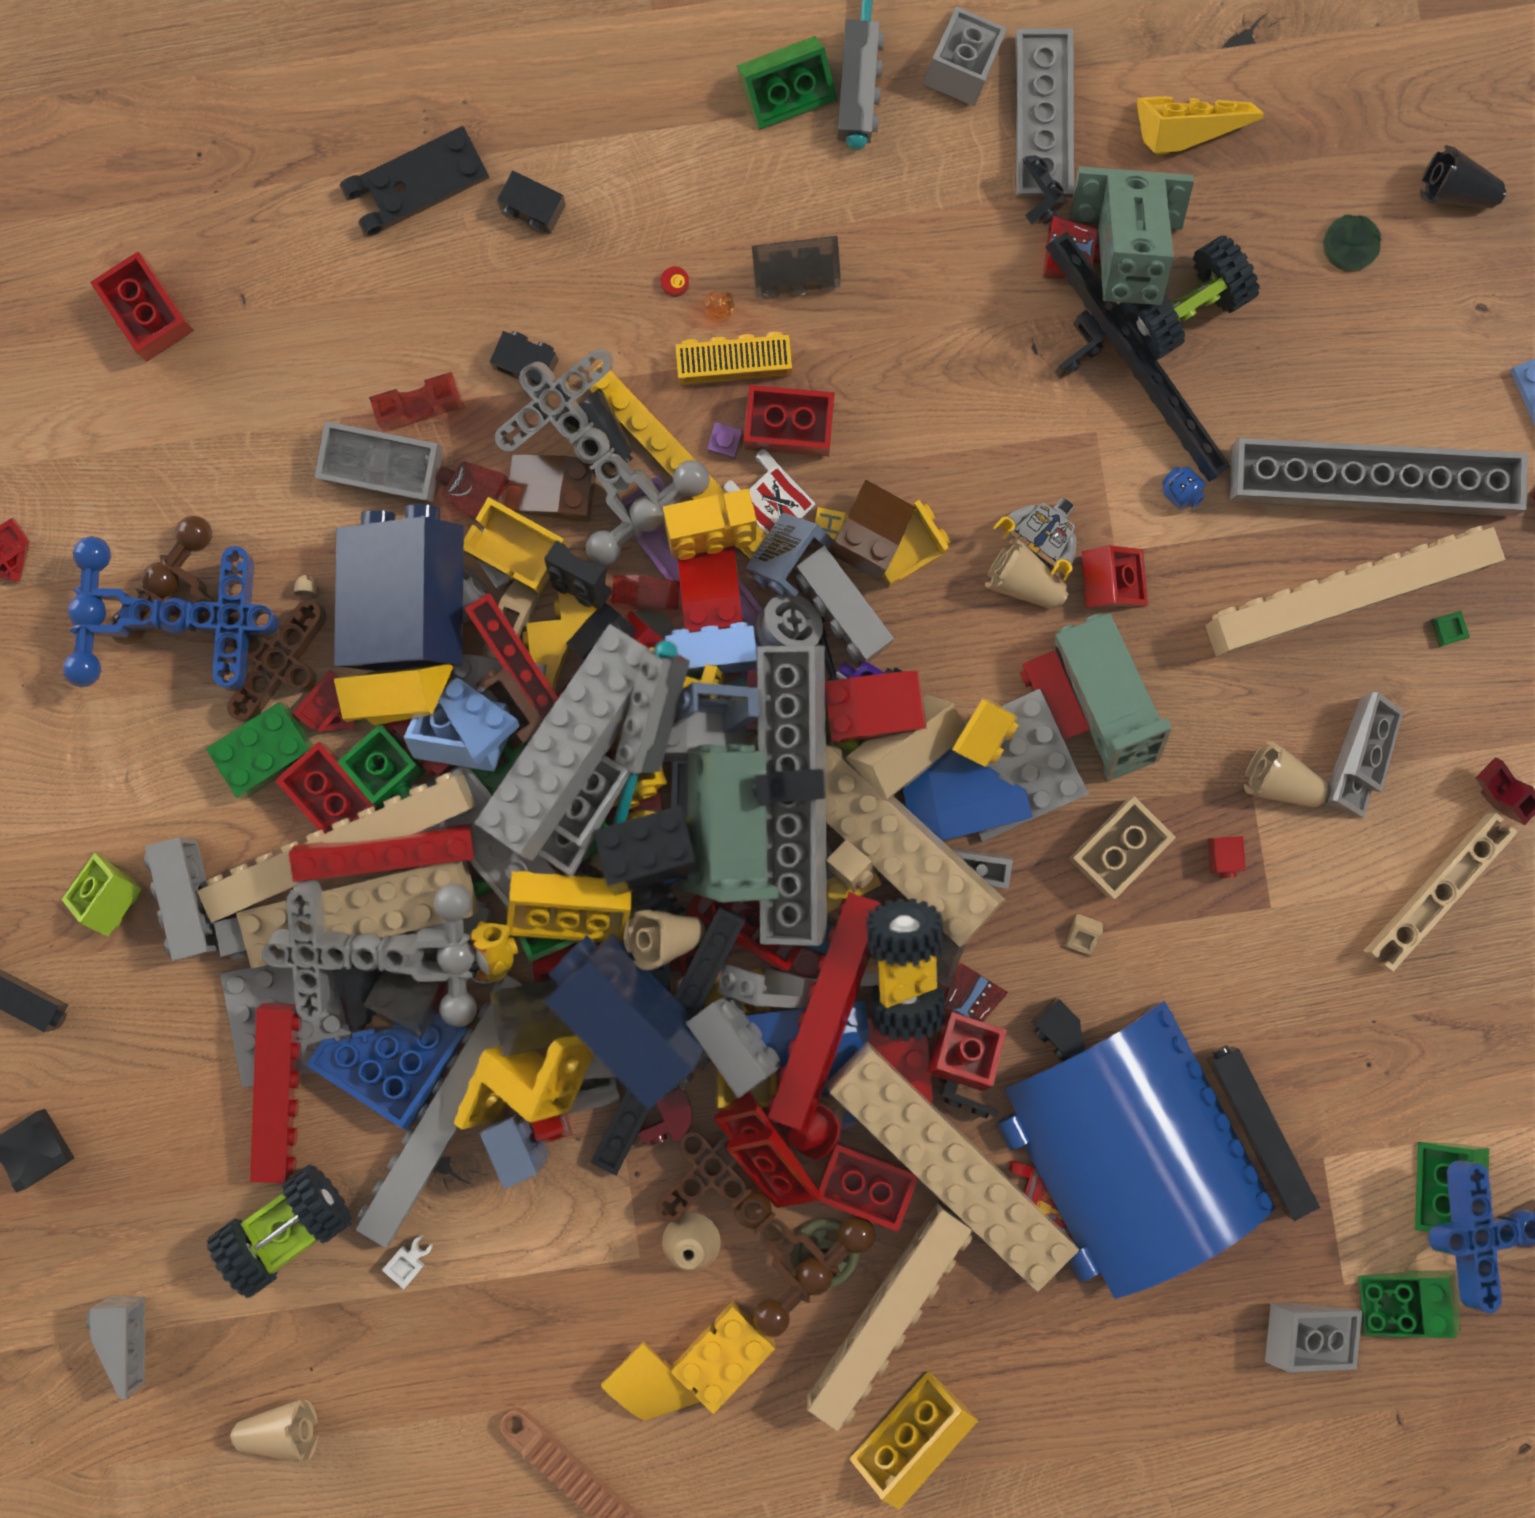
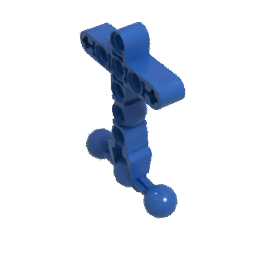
M89 536L80 539L74 546L73 558L77 567L81 569L80 587L73 589L77 596L70 601L67 610L72 624L75 625L70 630V632L76 635L75 651L65 659L63 664L64 676L73 686H91L100 677L102 672L101 664L93 654L94 634L97 636L126 637L130 634L131 630H152L157 628L167 633L179 634L188 629L192 632H196V629H199L206 633H216L213 660L214 681L228 691H237L242 688L246 680L249 635H271L278 629L279 620L272 610L264 605L251 604L254 560L241 547L231 546L222 554L218 602H196L194 604L180 598H170L163 602L154 600V603H151L146 599L132 598L121 589L98 588L99 573L108 566L111 559L108 544L99 537ZM239 557H241L243 562H238L237 567H235L233 562H237ZM236 584H241L242 590L240 594L233 597L230 596V589ZM102 600L120 601L122 604V608L119 610L121 618L118 619L117 624L100 625L104 622L107 614ZM146 608H150L151 616L147 620L141 621V612ZM174 610H180V618L175 622H170V614ZM204 611H209V620L206 623L200 624V614ZM232 613H239V621L234 625H228V617ZM262 614H268V623L261 627L257 626L258 617ZM231 641H236V651L232 654H226V645ZM230 671L235 674L234 677H230L228 681L224 679V676L229 675Z
M1455 1161L1449 1165L1447 1170L1452 1222L1434 1226L1428 1234L1429 1245L1437 1252L1456 1257L1459 1295L1462 1304L1470 1309L1494 1313L1500 1308L1502 1302L1497 1250L1514 1246L1527 1248L1535 1245V1210L1519 1209L1511 1212L1508 1216L1500 1215L1498 1218H1494L1487 1169L1481 1164Z

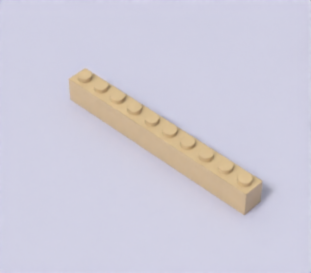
M452 772L436 778L437 784L430 788H427L425 783L409 790L411 796L403 800L398 795L384 801L385 808L375 811L373 806L357 813L359 819L351 823L346 818L332 824L333 831L324 834L323 830H319L307 835L308 842L303 844L315 842H356L411 835L476 807L477 804L464 774L453 776ZM294 841L281 847L282 853L273 856L272 852L256 858L257 864L248 868L245 863L231 869L232 875L225 879L220 874L206 880L205 884L207 887L198 890L197 893L210 922L225 918L293 888L297 882L292 880L288 852L294 845H299L298 842Z

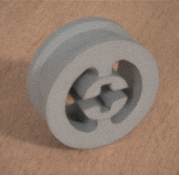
M787 593L776 595L761 610L755 620V634L761 646L816 645L823 632L822 619L818 611L808 600L799 595H796V597Z

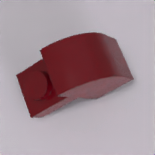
M1495 757L1476 776V780L1483 788L1480 793L1494 808L1505 816L1526 825L1535 815L1534 788L1515 779L1503 760Z
M683 1085L670 1090L657 1102L663 1120L647 1126L638 1132L642 1144L650 1141L651 1146L667 1139L666 1133L670 1132L675 1143L686 1134L692 1121L693 1110Z

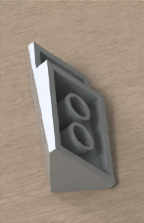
M1371 692L1359 699L1328 783V799L1321 806L1364 818L1371 791L1382 792L1404 711L1379 692Z
M604 755L538 855L568 875L573 876L595 837L594 830L599 829L631 772Z

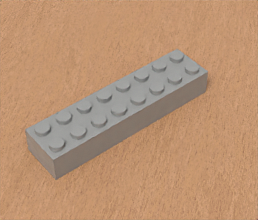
M611 624L608 625L475 821L476 825L519 855L531 861L535 859L623 729L643 652L650 649Z

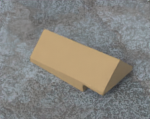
M926 694L923 697V706L927 729L871 738L849 754L846 760L887 801L902 787H907L954 747L964 727L953 702Z

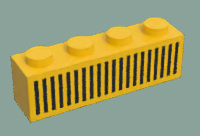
M771 332L766 334V337L757 338L752 334H745L733 340H727L725 337H714L710 339V342H698L696 339L683 340L681 344H675L679 385L792 376L789 335H783L782 332Z

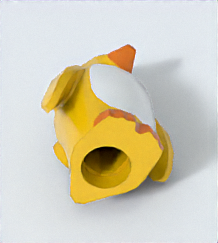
M480 921L476 929L471 932L475 960L480 968L476 979L499 982L506 977L507 972L513 965V955L518 953V949L513 937L508 938L510 934L509 926Z

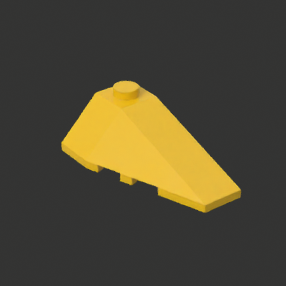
M1161 96L1137 98L1136 103L1143 142L1153 153L1158 155H1167L1169 152L1185 150L1261 120L1264 116V113L1252 102L1217 100L1214 105H1210L1209 103L1199 101V99L1190 98L1189 104L1173 103V97Z

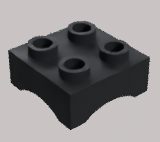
M556 540L544 557L552 587L562 594L569 593L575 596L576 600L585 607L593 606L600 610L612 593L611 587L606 585V566L598 562H587L575 557L570 553L565 544Z
M46 1109L36 1111L14 1127L0 1134V1162L4 1166L16 1193L27 1189L75 1159Z

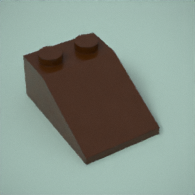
M512 455L505 506L516 513L590 522L596 479L595 469L591 470L589 468L591 464L584 463L579 458L572 456Z
M865 480L828 551L831 555L878 580L885 573L894 557L915 510V506Z

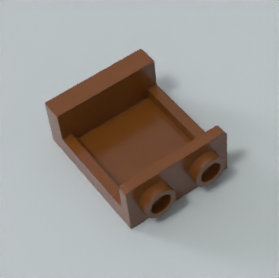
M504 668L497 672L496 669H493L475 683L478 687L476 691L480 694L487 690L491 691L497 701L505 703L510 715L517 719L520 726L517 728L519 732L507 741L510 749L514 751L534 736L543 723V719L508 670Z

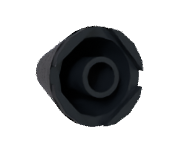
M1448 145L1444 146L1446 150L1443 153L1436 152L1423 175L1422 181L1427 184L1425 191H1420L1422 200L1428 203L1492 209L1496 205L1501 204L1506 195L1504 181L1455 147Z
M599 388L581 402L579 406L586 413L588 423L592 422L594 424L593 428L600 429L606 434L610 449L614 448L613 453L619 455L628 463L633 459L630 453L634 450L607 397ZM568 416L566 419L568 427L573 430L579 429L578 419ZM585 440V447L588 451H598V445L594 440ZM606 462V463H605V464H607V465H608L609 467H611V468H614V467H615V465H614L613 463H610V462Z
M352 965L351 969L343 967L331 970L342 1021L350 1029H364L366 1024L372 1022L385 969L384 971H379L378 967L375 970L364 971Z

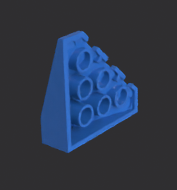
M952 749L907 787H903L906 808L942 841L1033 818L1025 788L1018 784L1012 786L999 778L1000 773L990 767L978 765Z
M865 1001L854 1002L826 1083L866 1042L869 1043ZM805 1008L746 1016L750 1023L753 1022L762 1033L761 1039L765 1045L771 1047L779 1057L778 1063L781 1066L777 1070L778 1072L784 1066H787L790 1057L788 1055L789 1045L793 1038H797L800 1029L798 1026L799 1017L803 1010H807ZM825 1084L822 1095L829 1096L831 1093ZM846 1110L842 1123L859 1121Z
M441 1014L433 1015L434 1019L417 1023L413 1019L395 1023L393 1028L376 1032L375 1028L352 1033L351 1038L336 1041L333 1037L321 1041L306 1063V1066L400 1128L409 1130L420 1110L427 1103L433 1088L442 1077L449 1061L457 1051L469 1028L466 1026L455 1027L448 1025L442 1019Z

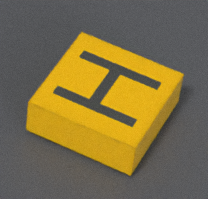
M818 507L815 523L834 540L845 519L846 513Z

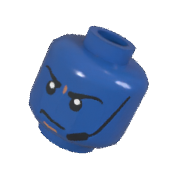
M1189 467L1174 468L1162 482L1164 485L1163 495L1178 509H1186L1189 506L1194 509L1205 498V495L1202 494L1205 489L1204 480Z

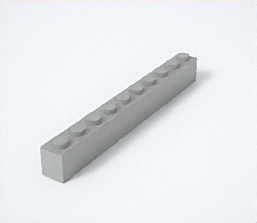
M511 974L495 984L492 990L495 993L493 1000L490 1004L485 1002L480 1009L477 1017L481 1020L475 1029L470 1027L462 1040V1043L466 1044L460 1054L456 1052L449 1061L447 1068L450 1069V1072L445 1079L440 1078L432 1090V1093L435 1094L434 1099L430 1105L425 1103L417 1115V1118L420 1120L415 1130L409 1129L402 1141V1144L405 1145L400 1155L395 1154L386 1168L390 1170V1173L385 1181L382 1179L378 1181L371 1193L375 1198L370 1206L367 1204L363 1206L356 1218L360 1222L356 1231L384 1248L393 1241L459 1129L454 1124V1120L458 1113V1107L467 1092L468 1083L475 1073L480 1055L484 1049L510 1044L539 995L535 988Z

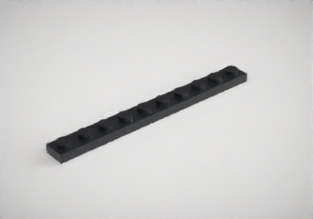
M1065 232L1045 246L1052 260L1057 263L1066 276L1068 283L1078 293L1085 307L1091 312L1100 325L1101 330L1108 336L1116 348L1119 356L1124 359L1131 369L1135 379L1140 382L1147 392L1151 402L1161 412L1167 425L1177 435L1183 448L1188 451L1198 465L1200 472L1204 474L1209 482L1217 478L1230 467L1226 458L1118 303L1103 301L1102 280L1070 234Z
M721 905L674 996L692 1017L699 1014L746 921V918ZM627 1089L590 1162L615 1176L619 1172L649 1112L629 1089Z

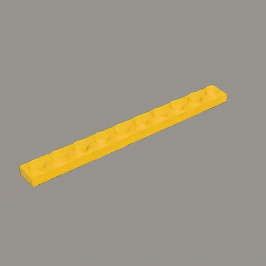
M611 370L588 389L591 393H594L599 388L604 392L619 423L672 479L674 471L679 464L690 460L696 461ZM709 475L710 482L704 493L690 498L696 500L717 495L721 513H725L727 510L723 494L726 492ZM758 525L756 527V541L747 547L739 548L749 560H751L767 536ZM795 565L788 575H790L796 569Z

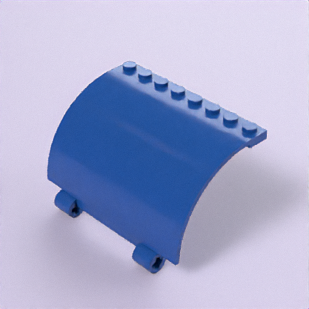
M1165 1001L1155 1004L1143 1013L1140 1018L1085 1051L1004 1088L1016 1112L999 1120L996 1126L1009 1150L1025 1146L1079 1249L1068 1261L1077 1280L1083 1282L1101 1273L1114 1299L1148 1289L1202 1264L1242 1239L1276 1209L1271 1196L1262 1184L1257 1170L1253 1167L1242 1142L1238 1139L1228 1116L1222 1109L1214 1090L1202 1071L1201 1065L1197 1062L1187 1039L1183 1036L1173 1013Z

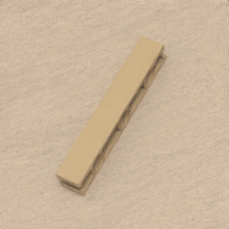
M1497 813L1485 814L1364 949L1363 952L1373 959L1381 955L1379 951L1387 944L1394 947V951L1388 959L1378 965L1384 971L1394 972L1518 833L1513 827L1499 826L1497 831L1500 834L1494 840L1487 837V832L1495 822L1499 824L1503 822L1504 819ZM1477 842L1481 844L1483 849L1479 857L1474 853V845ZM1438 885H1441L1445 891L1444 897L1441 900L1437 898L1435 893ZM1401 927L1407 933V937L1402 943L1397 938V932Z

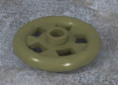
M829 1218L815 1219L802 1226L796 1234L804 1232L808 1236L812 1234L818 1239L815 1243L821 1250H829L836 1242L825 1239L826 1232L829 1230L838 1234L842 1223ZM802 1242L795 1244L793 1251L790 1253V1260L795 1273L797 1267L804 1259L809 1256L815 1257ZM850 1253L847 1261H842L838 1265L840 1273L833 1276L829 1289L844 1284L852 1277L857 1269L860 1254Z

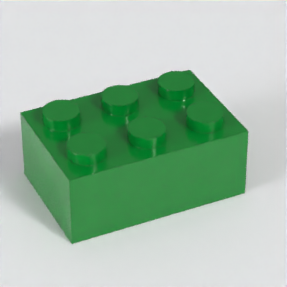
M278 702L206 748L236 798L247 799L272 783L313 747V744L288 705Z

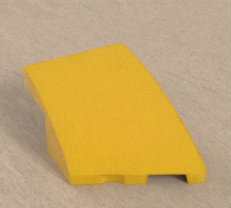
M644 1341L601 1384V1387L615 1401L643 1421L700 1403L694 1396L695 1387L689 1391L671 1373L672 1366L666 1360L663 1361Z

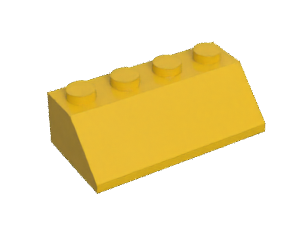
M512 871L506 923L510 927L509 935L581 941L588 935L594 942H603L613 933L624 944L625 926L629 920L631 910V891L614 896L607 886L606 879Z
M927 1371L850 1457V1461L881 1500L900 1510L974 1427L978 1420L949 1389Z

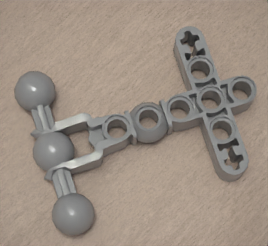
M597 348L586 355L559 379L542 362H533L523 368L519 376L520 384L533 400L496 431L495 442L501 450L513 451L549 421L552 422L564 437L570 439L568 442L570 444L573 443L577 458L584 463L591 464L589 467L591 470L595 469L598 480L608 493L606 503L623 521L611 532L597 531L591 534L586 542V554L589 560L609 566L619 559L622 551L621 545L632 536L641 538L642 531H654L663 524V506L674 504L684 495L695 497L704 493L708 488L710 478L706 467L700 462L694 460L685 461L675 469L673 482L660 492L643 470L638 469L634 471L623 458L613 453L614 448L610 449L606 434L600 429L593 428L594 424L592 422L588 423L586 413L575 401L612 369L613 357L611 353L606 349ZM601 358L604 363L589 374L586 369L595 362V359ZM534 369L540 373L542 378L540 384H535L530 380V370ZM570 375H578L582 379L583 386L581 389L571 386L569 381ZM549 393H555L559 396L561 401L559 407L549 404L547 398ZM527 411L537 414L539 420L537 425L530 424L527 421ZM568 416L578 419L579 429L573 430L568 427L566 423ZM519 426L522 431L513 439L508 440L506 435ZM585 440H594L598 445V451H588L585 447ZM604 463H613L617 468V474H607L603 467ZM636 482L647 496L635 499L630 509H628L617 493L627 490L629 483Z
M314 879L298 881L287 897L289 930L275 931L262 950L263 960L270 966L292 968L296 1011L305 1020H316L319 1018L330 999L328 969L337 970L343 967L351 969L352 965L364 971L375 970L379 967V971L386 969L390 972L411 974L413 979L419 982L446 981L448 979L449 993L443 997L440 1003L441 1017L448 1025L455 1027L466 1026L475 1018L477 1013L475 998L466 991V979L472 977L469 969L474 963L475 953L472 945L468 942L471 936L463 933V918L471 911L472 898L470 892L459 884H447L435 894L434 908L436 913L445 920V930L421 928L417 934L394 935L391 938L388 935H384L380 939L377 935L370 933L360 934L356 937V934L348 935L343 932L325 931L320 884ZM421 948H438V962L426 961ZM363 950H367V951H369L371 954H367V953L364 952ZM392 951L398 952L401 956L394 954Z

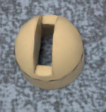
M302 575L296 579L294 584L295 595L305 598L317 596L318 585L314 577L310 576L307 580V576Z

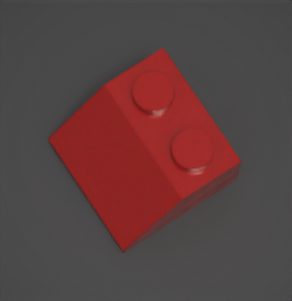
M1108 545L1082 551L1081 566L1084 573V598L1087 608L1115 609L1148 606L1143 549Z

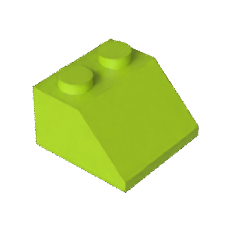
M94 853L61 900L80 924L109 937L111 932L120 925L122 917L128 908L137 901L142 888L131 876L101 855Z

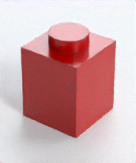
M1243 836L1208 839L1210 873H1219L1220 878L1237 877V871H1246Z

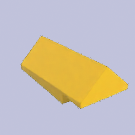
M451 664L364 672L335 678L334 683L342 718L346 722L366 719L371 724L378 725L432 715L453 666Z

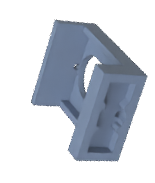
M692 682L682 689L672 728H675L697 712L723 714L724 732L735 733L760 717L758 688ZM697 694L732 698L729 700L698 697Z

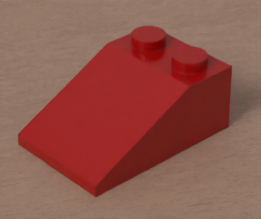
M734 546L726 547L721 552L715 554L702 552L695 554L690 559L680 560L678 558L685 629L689 630V633L701 632V628L706 626H718V630L728 629L730 624L743 622Z
M918 670L851 677L825 682L832 741L848 743L927 729Z

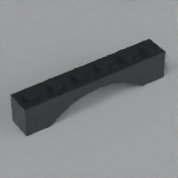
M1055 997L1031 1021L1036 1026L1033 1032L1044 1043L1049 1040L1056 1047L1053 1053L1062 1062L1086 1050L1081 1035L1080 1020L1060 999Z

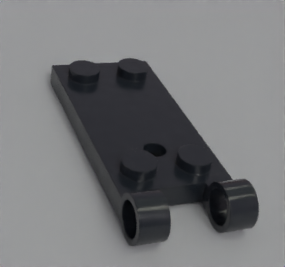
M461 126L360 176L353 175L347 177L340 183V188L347 200L357 199L371 191L380 212L368 213L358 221L364 235L371 237L489 179V175L464 126ZM399 183L405 184V190L402 192L395 190L396 185Z

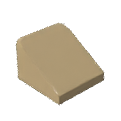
M1076 914L1067 936L1065 947L1092 956L1102 936L1103 924L1086 916Z

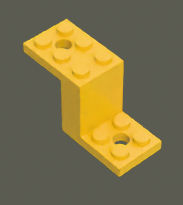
M577 1035L554 1040L548 1048L546 1059L525 1041L484 1049L479 1057L475 1073L468 1083L464 1099L458 1107L454 1124L462 1130L500 1120L508 1104L529 1123L569 1112L594 1057V1053Z

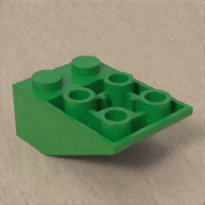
M1424 1270L1358 1276L1364 1336L1456 1339L1460 1333L1461 1325L1455 1271Z

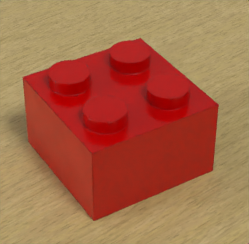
M950 1012L945 1015L944 1025H941V1029L938 1031L928 1074L980 1091L993 1087L1007 1030Z

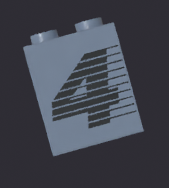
M783 512L745 569L753 575L751 580L764 589L768 586L779 595L787 593L796 597L798 591L785 580L809 543L819 547L825 545L828 549L834 540L818 524Z

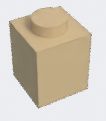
M847 840L826 859L829 872L854 893L860 887H866L873 878L874 868L872 861Z

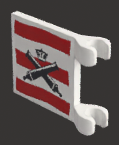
M762 449L757 453L756 461L768 472L749 491L757 525L768 535L783 512L803 518L816 504L776 463L772 456L765 449ZM731 480L723 487L726 493L740 490Z

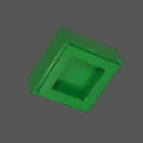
M1462 611L1431 620L1439 647L1470 638Z

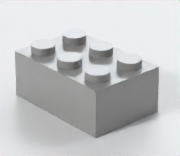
M726 996L713 1002L686 1022V1024L739 1098L779 1070L781 1066L778 1063L779 1057L771 1047H767L761 1039L762 1033L753 1022L750 1023L744 1015L745 1009L741 1002Z

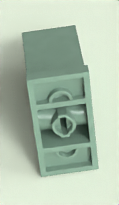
M1079 166L1070 210V221L1098 224L1103 301L1162 305L1174 257L1171 229H1183L1194 184L1193 175Z
M1108 613L1103 616L1095 614L1087 618L1083 624L1078 626L1071 624L1061 628L1058 634H1056L1053 651L1056 650L1090 728L1089 733L1104 763L1102 773L1106 782L1160 761L1172 727L1167 718L1160 719L1111 614Z
M703 744L698 745V750H687L689 828L701 871L688 874L687 877H678L677 889L721 902L778 899V886L767 884L766 805H758V798H755L753 793V782L756 780V775L766 772V752L755 751V745L725 744V746Z

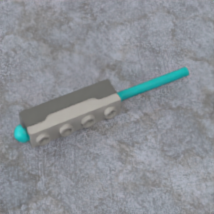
M862 0L860 20L846 19L837 140L846 141L848 147L856 151L863 149L867 142H871L872 132L878 131L879 115H874L873 111L874 105H879L880 87H875L876 78H881L882 60H877V51H883L884 33L879 32L878 21H871L873 0Z
M661 641L656 645L655 650H644L615 758V762L631 773L623 786L613 825L626 821L638 774L641 772H660L690 663L689 660L678 654L676 645L671 641Z

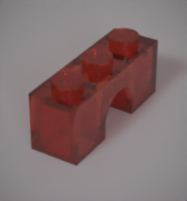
M449 372L424 380L425 385L413 391L399 392L397 389L369 397L378 426L383 432L464 408L465 405L459 385L453 373Z

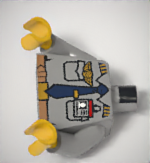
M1060 498L1053 509L1046 503H1042L1039 506L1028 505L1013 511L1007 517H1002L994 525V530L997 527L1004 529L1003 539L1007 538L1010 541L1013 538H1017L1022 541L1049 569H1052L1051 575H1054L1056 571H1060L1064 575L1063 581L1068 578L1072 571L1077 540L1073 533L1075 525L1067 520L1075 508L1068 500Z

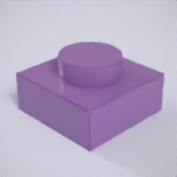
M715 422L707 451L735 459L743 431Z

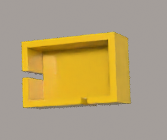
M749 488L723 494L727 510L725 513H721L717 495L663 506L665 530L672 559L686 560L702 552L715 554L721 552L726 547L735 546L736 548H743L756 541L757 520Z
M488 497L475 519L485 529L481 532L476 526H471L464 538V552L511 579L514 578L521 585L540 595L550 578L544 557L556 540L565 544L566 547L568 544L560 536Z
M733 1300L715 1319L714 1326L710 1324L673 1363L671 1373L689 1391L695 1387L694 1396L714 1414L775 1350V1340L772 1337H766L757 1332L753 1325V1319Z

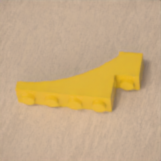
M558 592L559 599H554L556 617L561 616V620L527 623V631H523L524 646L529 648V654L535 663L547 665L545 678L554 692L565 660L571 651L566 643L597 610L593 606H583L576 600L575 596L569 593L562 594Z

